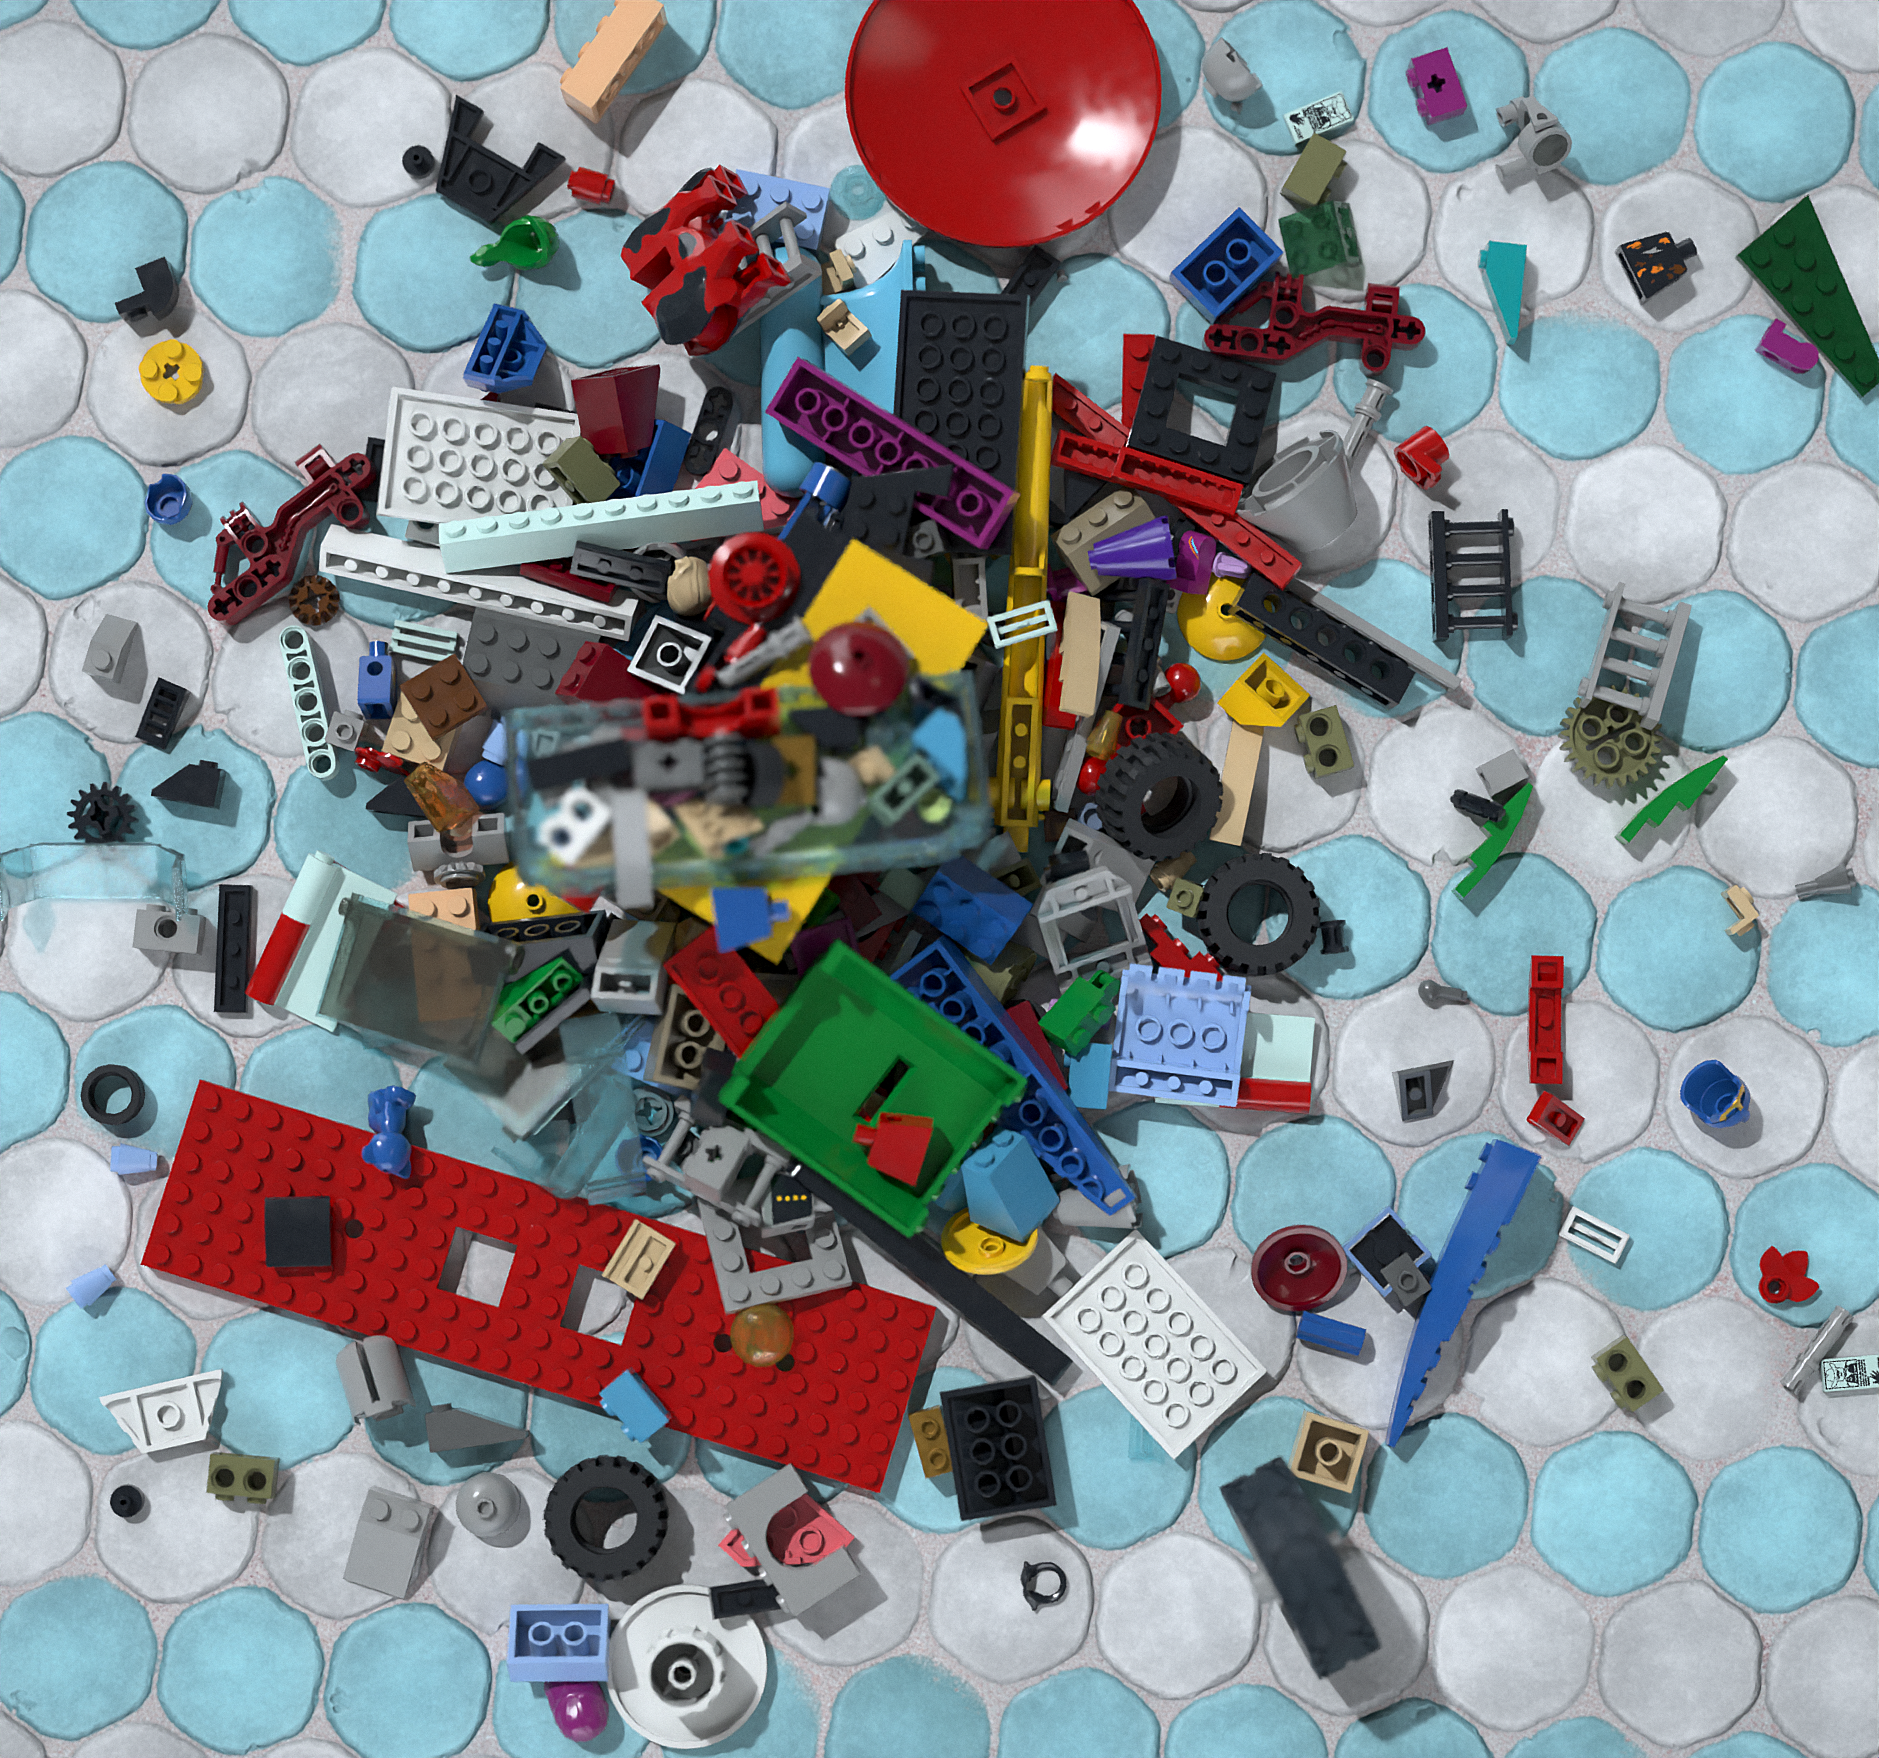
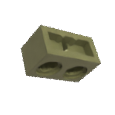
M1337 705L1303 714L1297 718L1298 724L1294 725V731L1298 743L1304 742L1307 755H1303V761L1308 774L1313 773L1314 779H1319L1350 770L1354 767ZM1311 721H1322L1326 726L1325 735L1316 736L1310 731ZM1328 750L1334 754L1335 764L1333 766L1326 767L1320 763L1319 753L1321 751Z
M1620 1336L1591 1356L1595 1363L1592 1366L1594 1373L1602 1383L1606 1380L1614 1390L1610 1395L1620 1409L1625 1407L1628 1411L1634 1412L1664 1391L1627 1336ZM1614 1353H1619L1623 1358V1365L1617 1371H1612L1608 1365V1360ZM1633 1380H1638L1641 1384V1392L1637 1397L1631 1398L1627 1394V1385Z
M214 1452L210 1454L206 1493L215 1494L216 1500L234 1501L235 1496L247 1497L248 1503L266 1504L267 1499L276 1497L280 1458ZM223 1468L231 1470L234 1474V1482L231 1486H226L220 1481L219 1475ZM255 1471L262 1472L266 1477L267 1481L263 1489L256 1488L252 1484L251 1478Z

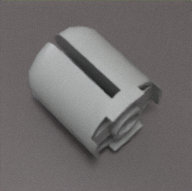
M370 1336L363 1339L364 1347L361 1343L358 1344L355 1341L346 1345L338 1353L336 1365L354 1425L360 1426L359 1419L372 1417L378 1422L404 1413L402 1406L406 1404L416 1407L398 1345L392 1338L387 1336Z

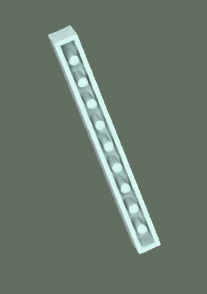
M750 481L440 523L439 545L446 573L571 557L574 555L577 540L623 550L638 548L652 542L675 543L763 531L764 524L758 482Z

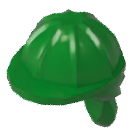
M525 215L506 226L498 242L481 246L470 256L469 260L475 265L490 267L500 261H505L522 270L540 269L546 267L556 254L560 244L559 234L555 226L547 220L538 216Z

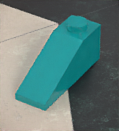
M1489 241L1485 250H1480L1478 269H1483L1482 281L1506 344L1513 345L1518 337L1527 245Z

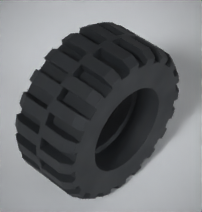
M1157 732L1149 733L1146 735V739L1139 736L1131 740V745L1128 747L1123 745L1116 751L1118 755L1113 760L1109 759L1104 766L1106 771L1104 774H1100L1097 782L1100 790L1095 792V802L1099 805L1096 807V813L1102 821V826L1106 832L1128 852L1144 860L1150 858L1152 861H1163L1165 856L1171 860L1180 857V852L1182 851L1188 853L1196 848L1194 844L1199 840L1201 842L1204 841L1208 836L1206 832L1210 826L1214 828L1218 820L1216 813L1221 812L1223 803L1219 796L1223 795V784L1219 781L1220 774L1217 768L1212 765V761L1189 741L1171 733H1163L1162 735ZM1171 776H1177V788L1169 804L1152 816L1141 817L1142 802L1148 791L1159 781Z
M1271 853L1244 854L1226 862L1205 883L1203 891L1205 894L1203 900L1199 903V910L1196 916V922H1198L1199 926L1198 933L1201 940L1204 941L1209 954L1214 956L1219 961V964L1225 968H1230L1235 973L1242 975L1264 976L1275 974L1295 964L1307 953V950L1314 943L1321 916H1319L1320 901L1315 895L1314 889L1316 888L1312 881H1308L1304 875L1305 872L1299 866L1295 867L1289 863L1290 860L1282 856L1280 858L1272 856ZM1250 885H1265L1276 890L1283 897L1288 909V921L1283 933L1273 942L1263 945L1250 944L1241 940L1233 932L1228 919V909L1232 898L1241 889Z
M598 1455L597 1457L580 1461L556 1481L553 1489L549 1492L546 1500V1509L543 1512V1520H545L544 1534L545 1538L550 1542V1550L554 1557L557 1555L562 1561L561 1565L567 1570L572 1569L577 1573V1576L584 1579L587 1577L595 1579V1582H605L606 1580L618 1581L641 1571L655 1557L667 1534L669 1506L666 1505V1495L663 1488L661 1489L656 1482L657 1478L652 1473H648L643 1468V1465L638 1462L629 1461L627 1457L619 1455L616 1457ZM605 1487L614 1488L626 1494L634 1504L637 1514V1523L632 1536L622 1545L608 1549L599 1548L588 1543L580 1534L576 1523L577 1509L584 1496L595 1489Z

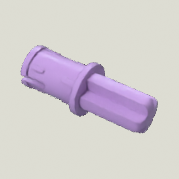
M1227 552L1215 553L1212 572L1217 577H1224L1225 575L1243 579L1249 577L1253 567L1244 560L1230 557Z

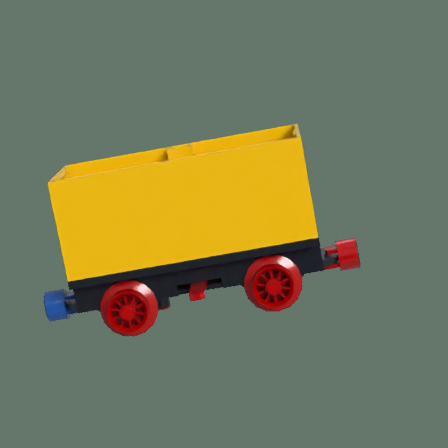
M815 462L799 487L800 491L805 495L778 538L762 532L743 533L727 540L714 554L708 570L709 590L713 596V601L705 614L704 622L725 635L703 671L700 673L695 670L688 680L684 690L689 693L683 703L701 708L717 707L733 701L745 689L777 687L781 737L807 736L788 721L787 713L788 710L828 706L816 695L810 684L808 659L811 649L816 640L825 631L837 624L854 621L866 608L870 607L914 654V657L908 661L906 685L900 696L890 706L885 708L890 722V730L884 740L877 743L869 742L862 737L858 727L860 744L858 747H852L853 753L833 755L832 749L824 750L814 742V772L817 763L822 761V759H834L848 763L869 743H872L874 747L877 746L893 768L898 771L911 752L912 735L916 732L912 731L907 704L910 677L915 674L947 690L967 657L972 655L988 623L846 534L841 533L838 535L823 524L831 511L840 514L848 502L852 481L830 466L821 462ZM820 505H821V506H823L824 508H823V510L821 511V513L819 514V516H818V518H817V515H818V512H819V508H820ZM799 616L811 632L814 642L811 644L806 642L790 653L791 657L782 660L779 658L728 692L717 676V673L730 666L724 661L728 654L726 650L752 623L768 633L764 641L765 644L769 641L768 637H770L771 633H779L794 623V618ZM869 617L865 620L874 623ZM855 656L853 657V659H854L855 661H858V662L863 661L862 659L857 660V659L855 658ZM868 714L870 724L865 727L866 730L873 731L874 735H879L880 728L884 726L883 722L877 723L874 714ZM640 728L619 729L633 755L634 749L643 748V744L646 743L645 730ZM770 738L755 739L757 744H770ZM790 762L785 767V774H787L788 780H791L792 775L797 774V769L791 768ZM635 764L631 766L632 770L617 773L606 779L618 793L638 791L634 778ZM887 781L867 789V800ZM800 805L750 807L763 825V829L750 833L751 839H754L770 828L771 822L775 819H783ZM804 805L807 808L804 814L811 813V805ZM860 805L857 814L849 822L842 825H816L813 822L791 836L792 840L786 845L781 843L761 859L754 855L757 849L752 852L749 846L739 853L724 851L719 859H713L705 855L704 849H701L673 807L658 806L672 822L680 836L658 855L650 858L651 888L693 915L701 918V920L715 926L711 888L765 889L767 903L787 900L790 920L770 922L771 937L744 945L777 966L783 957L782 953L871 811L865 805ZM563 862L547 889H549L550 893L582 913L589 914L605 889L598 882L606 870L594 873L590 879L586 875L581 876L574 866L570 867Z

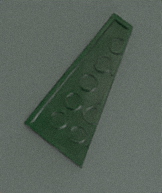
M1807 194L1743 249L1735 259L1804 337L1817 348L1819 354L1857 397L1861 399L1879 384V358L1810 197Z

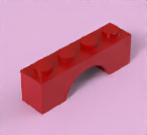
M777 687L745 689L733 701L709 708L687 705L676 696L642 699L646 743L660 742L663 743V746L677 745V741L689 739L696 740L697 744H703L705 742L704 737L719 733L742 735L744 740L781 737Z

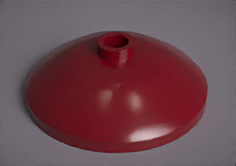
M848 621L831 627L816 640L808 659V677L816 695L832 709L849 715H868L887 708L900 696L908 678V658L901 642L886 628L867 621ZM855 655H862L865 659L858 662L853 657Z
M1292 1225L1275 1231L1260 1243L1252 1257L1250 1272L1255 1290L1268 1304L1286 1311H1305L1324 1304L1339 1291L1346 1278L1347 1259L1340 1242L1328 1231L1312 1225ZM1294 1255H1300L1296 1259L1291 1258Z

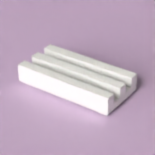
M1571 1206L1568 1211L1569 1214L1565 1217L1564 1224L1559 1229L1557 1235L1616 1264L1630 1235ZM1575 1216L1621 1238L1619 1243L1573 1221ZM1572 1227L1615 1249L1613 1255L1569 1233V1228Z

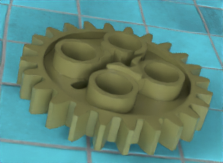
M1614 685L1610 686V689L1616 690ZM1625 687L1621 692L1628 694V689ZM1636 693L1634 697L1639 698V693ZM1577 697L1573 701L1575 708L1568 707L1565 711L1569 718H1563L1560 721V725L1567 730H1563L1558 734L1559 738L1567 740L1559 749L1569 751L1570 753L1564 759V762L1574 761L1576 763L1571 772L1575 773L1580 769L1584 771L1582 781L1587 780L1590 776L1594 777V787H1597L1602 780H1605L1607 789L1613 786L1614 781L1617 782L1620 788H1623L1626 785V778L1634 784L1638 781L1637 774L1642 777L1647 775L1649 772L1646 766L1653 767L1657 763L1652 756H1658L1662 751L1654 746V744H1658L1663 740L1662 736L1655 735V732L1662 727V724L1657 723L1652 730L1640 727L1642 716L1638 715L1636 710L1596 697H1592V700L1584 709L1579 707L1581 698ZM1610 710L1619 711L1623 715V722L1613 721L1610 716ZM1629 724L1635 725L1634 729L1621 733L1615 740L1610 739L1590 751L1586 749V746L1600 741L1606 734L1612 735ZM1582 725H1592L1595 728L1596 736L1590 737L1583 732ZM1626 738L1635 739L1638 742L1639 749L1637 751L1629 749L1625 743ZM1598 752H1606L1611 758V764L1601 763L1598 759Z

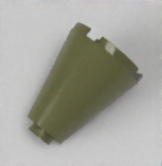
M952 939L1002 1006L1009 1003L1019 991L1016 989L1017 985L1021 980L1026 981L1037 958L1036 952L1031 948L1008 941L993 964L990 965Z

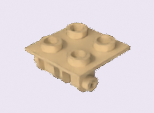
M711 793L673 805L678 816L709 858L719 859L723 855L725 841L763 829V825L750 807L743 806L742 804L728 807L709 806L706 803V797Z

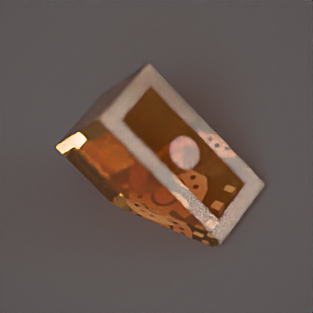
M422 762L404 780V783L437 833L462 827L480 809L462 782L428 762Z

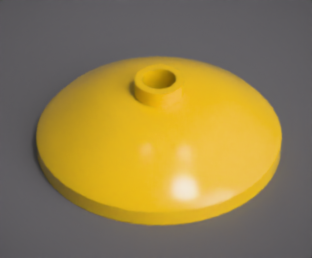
M1211 572L1207 595L1182 592L1177 607L1178 625L1186 642L1199 654L1220 661L1236 660L1252 653L1266 638L1265 634L1234 615L1225 616L1221 613V606H1231L1245 579L1228 575L1217 577L1214 572ZM1264 600L1265 609L1273 613L1272 603L1269 600Z
M527 855L505 865L494 878L489 890L488 911L491 921L498 922L581 912L550 893L549 889H547L561 867L562 862L545 855ZM532 895L539 897V904L536 907H530L528 904V899Z
M968 1207L952 1216L945 1224L941 1234L942 1250L947 1260L963 1271L981 1275L998 1274L1017 1267L1029 1258L1038 1242L1037 1228L1022 1243L971 1222Z

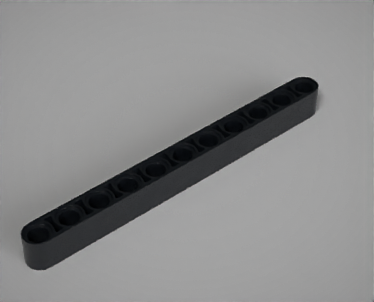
M797 1156L787 1166L785 1171L1049 1384L1055 1386L1074 1362L964 1271L951 1264L943 1254L914 1232L909 1238Z

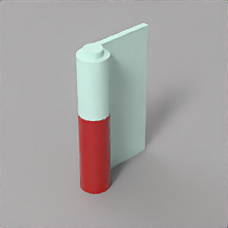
M317 850L316 854H308L245 993L259 1002L268 1005H278L334 1032L398 893L333 863L335 859L333 856Z
M1247 1012L1236 1107L1155 1097V1103L1309 1114L1315 1017Z

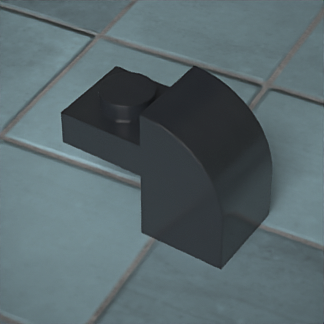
M165 256L135 268L144 292L114 303L118 314L124 321L130 320V322L142 320L148 316L147 312L150 311L160 321L174 310L179 298V285L172 266Z

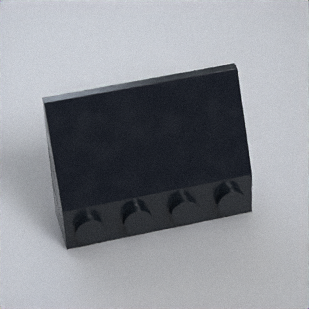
M1034 1374L939 1392L961 1521L1057 1505L1036 1376Z

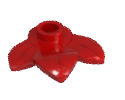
M367 746L355 749L357 757L354 763L359 767L373 773H378L381 767L389 772L410 778L411 774L400 767L404 763V760L391 753L379 752Z
M1774 1246L1769 1247L1761 1256L1759 1263L1762 1273L1758 1284L1760 1296L1769 1303L1778 1304L1786 1299L1801 1302L1815 1294L1819 1284L1804 1276L1808 1265V1253L1796 1250L1782 1256ZM1776 1281L1779 1284V1290L1773 1294L1769 1290V1284Z

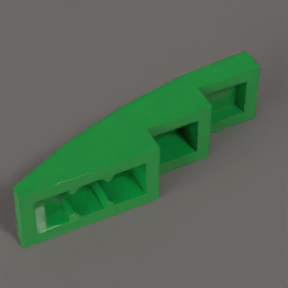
M1723 755L1687 773L1660 791L1634 814L1614 838L1623 845L1630 843L1645 822L1653 828L1658 827L1675 805L1682 811L1688 810L1727 762L1728 758Z
M1529 782L1503 805L1506 815L1502 817L1500 822L1487 820L1479 828L1487 839L1465 859L1473 870L1451 890L1459 900L1463 899L1484 877L1506 847L1523 815L1533 789Z

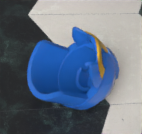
M1707 1060L1698 1064L1683 1080L1680 1089L1681 1101L1706 1125L1713 1128L1733 1127L1741 1121L1746 1123L1751 1115L1748 1110L1751 1098L1748 1087L1740 1077L1732 1074L1720 1061Z

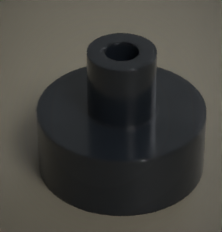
M415 145L404 152L402 164L410 177L424 179L433 172L435 159L428 148Z
M122 1485L116 1488L110 1497L111 1509L120 1517H132L142 1510L145 1501L144 1494L135 1485Z

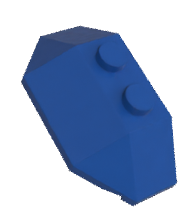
M493 304L463 373V379L468 387L476 388L483 392L500 394L533 384L545 355L547 344L536 327L529 321V316L525 310Z

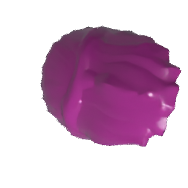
M544 1681V1692L548 1698L555 1723L566 1738L574 1742H587L604 1731L609 1717V1704L605 1700L603 1690L598 1681Z

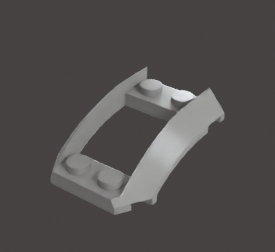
M1101 866L1047 885L1037 917L1061 995L1079 976L1089 981L1098 970H1104L1113 977L1120 978L1122 977L1123 969L1129 970L1130 963L1153 966L1134 904L1132 889L1126 881L1108 867ZM1115 899L1126 939L1067 959L1055 919Z

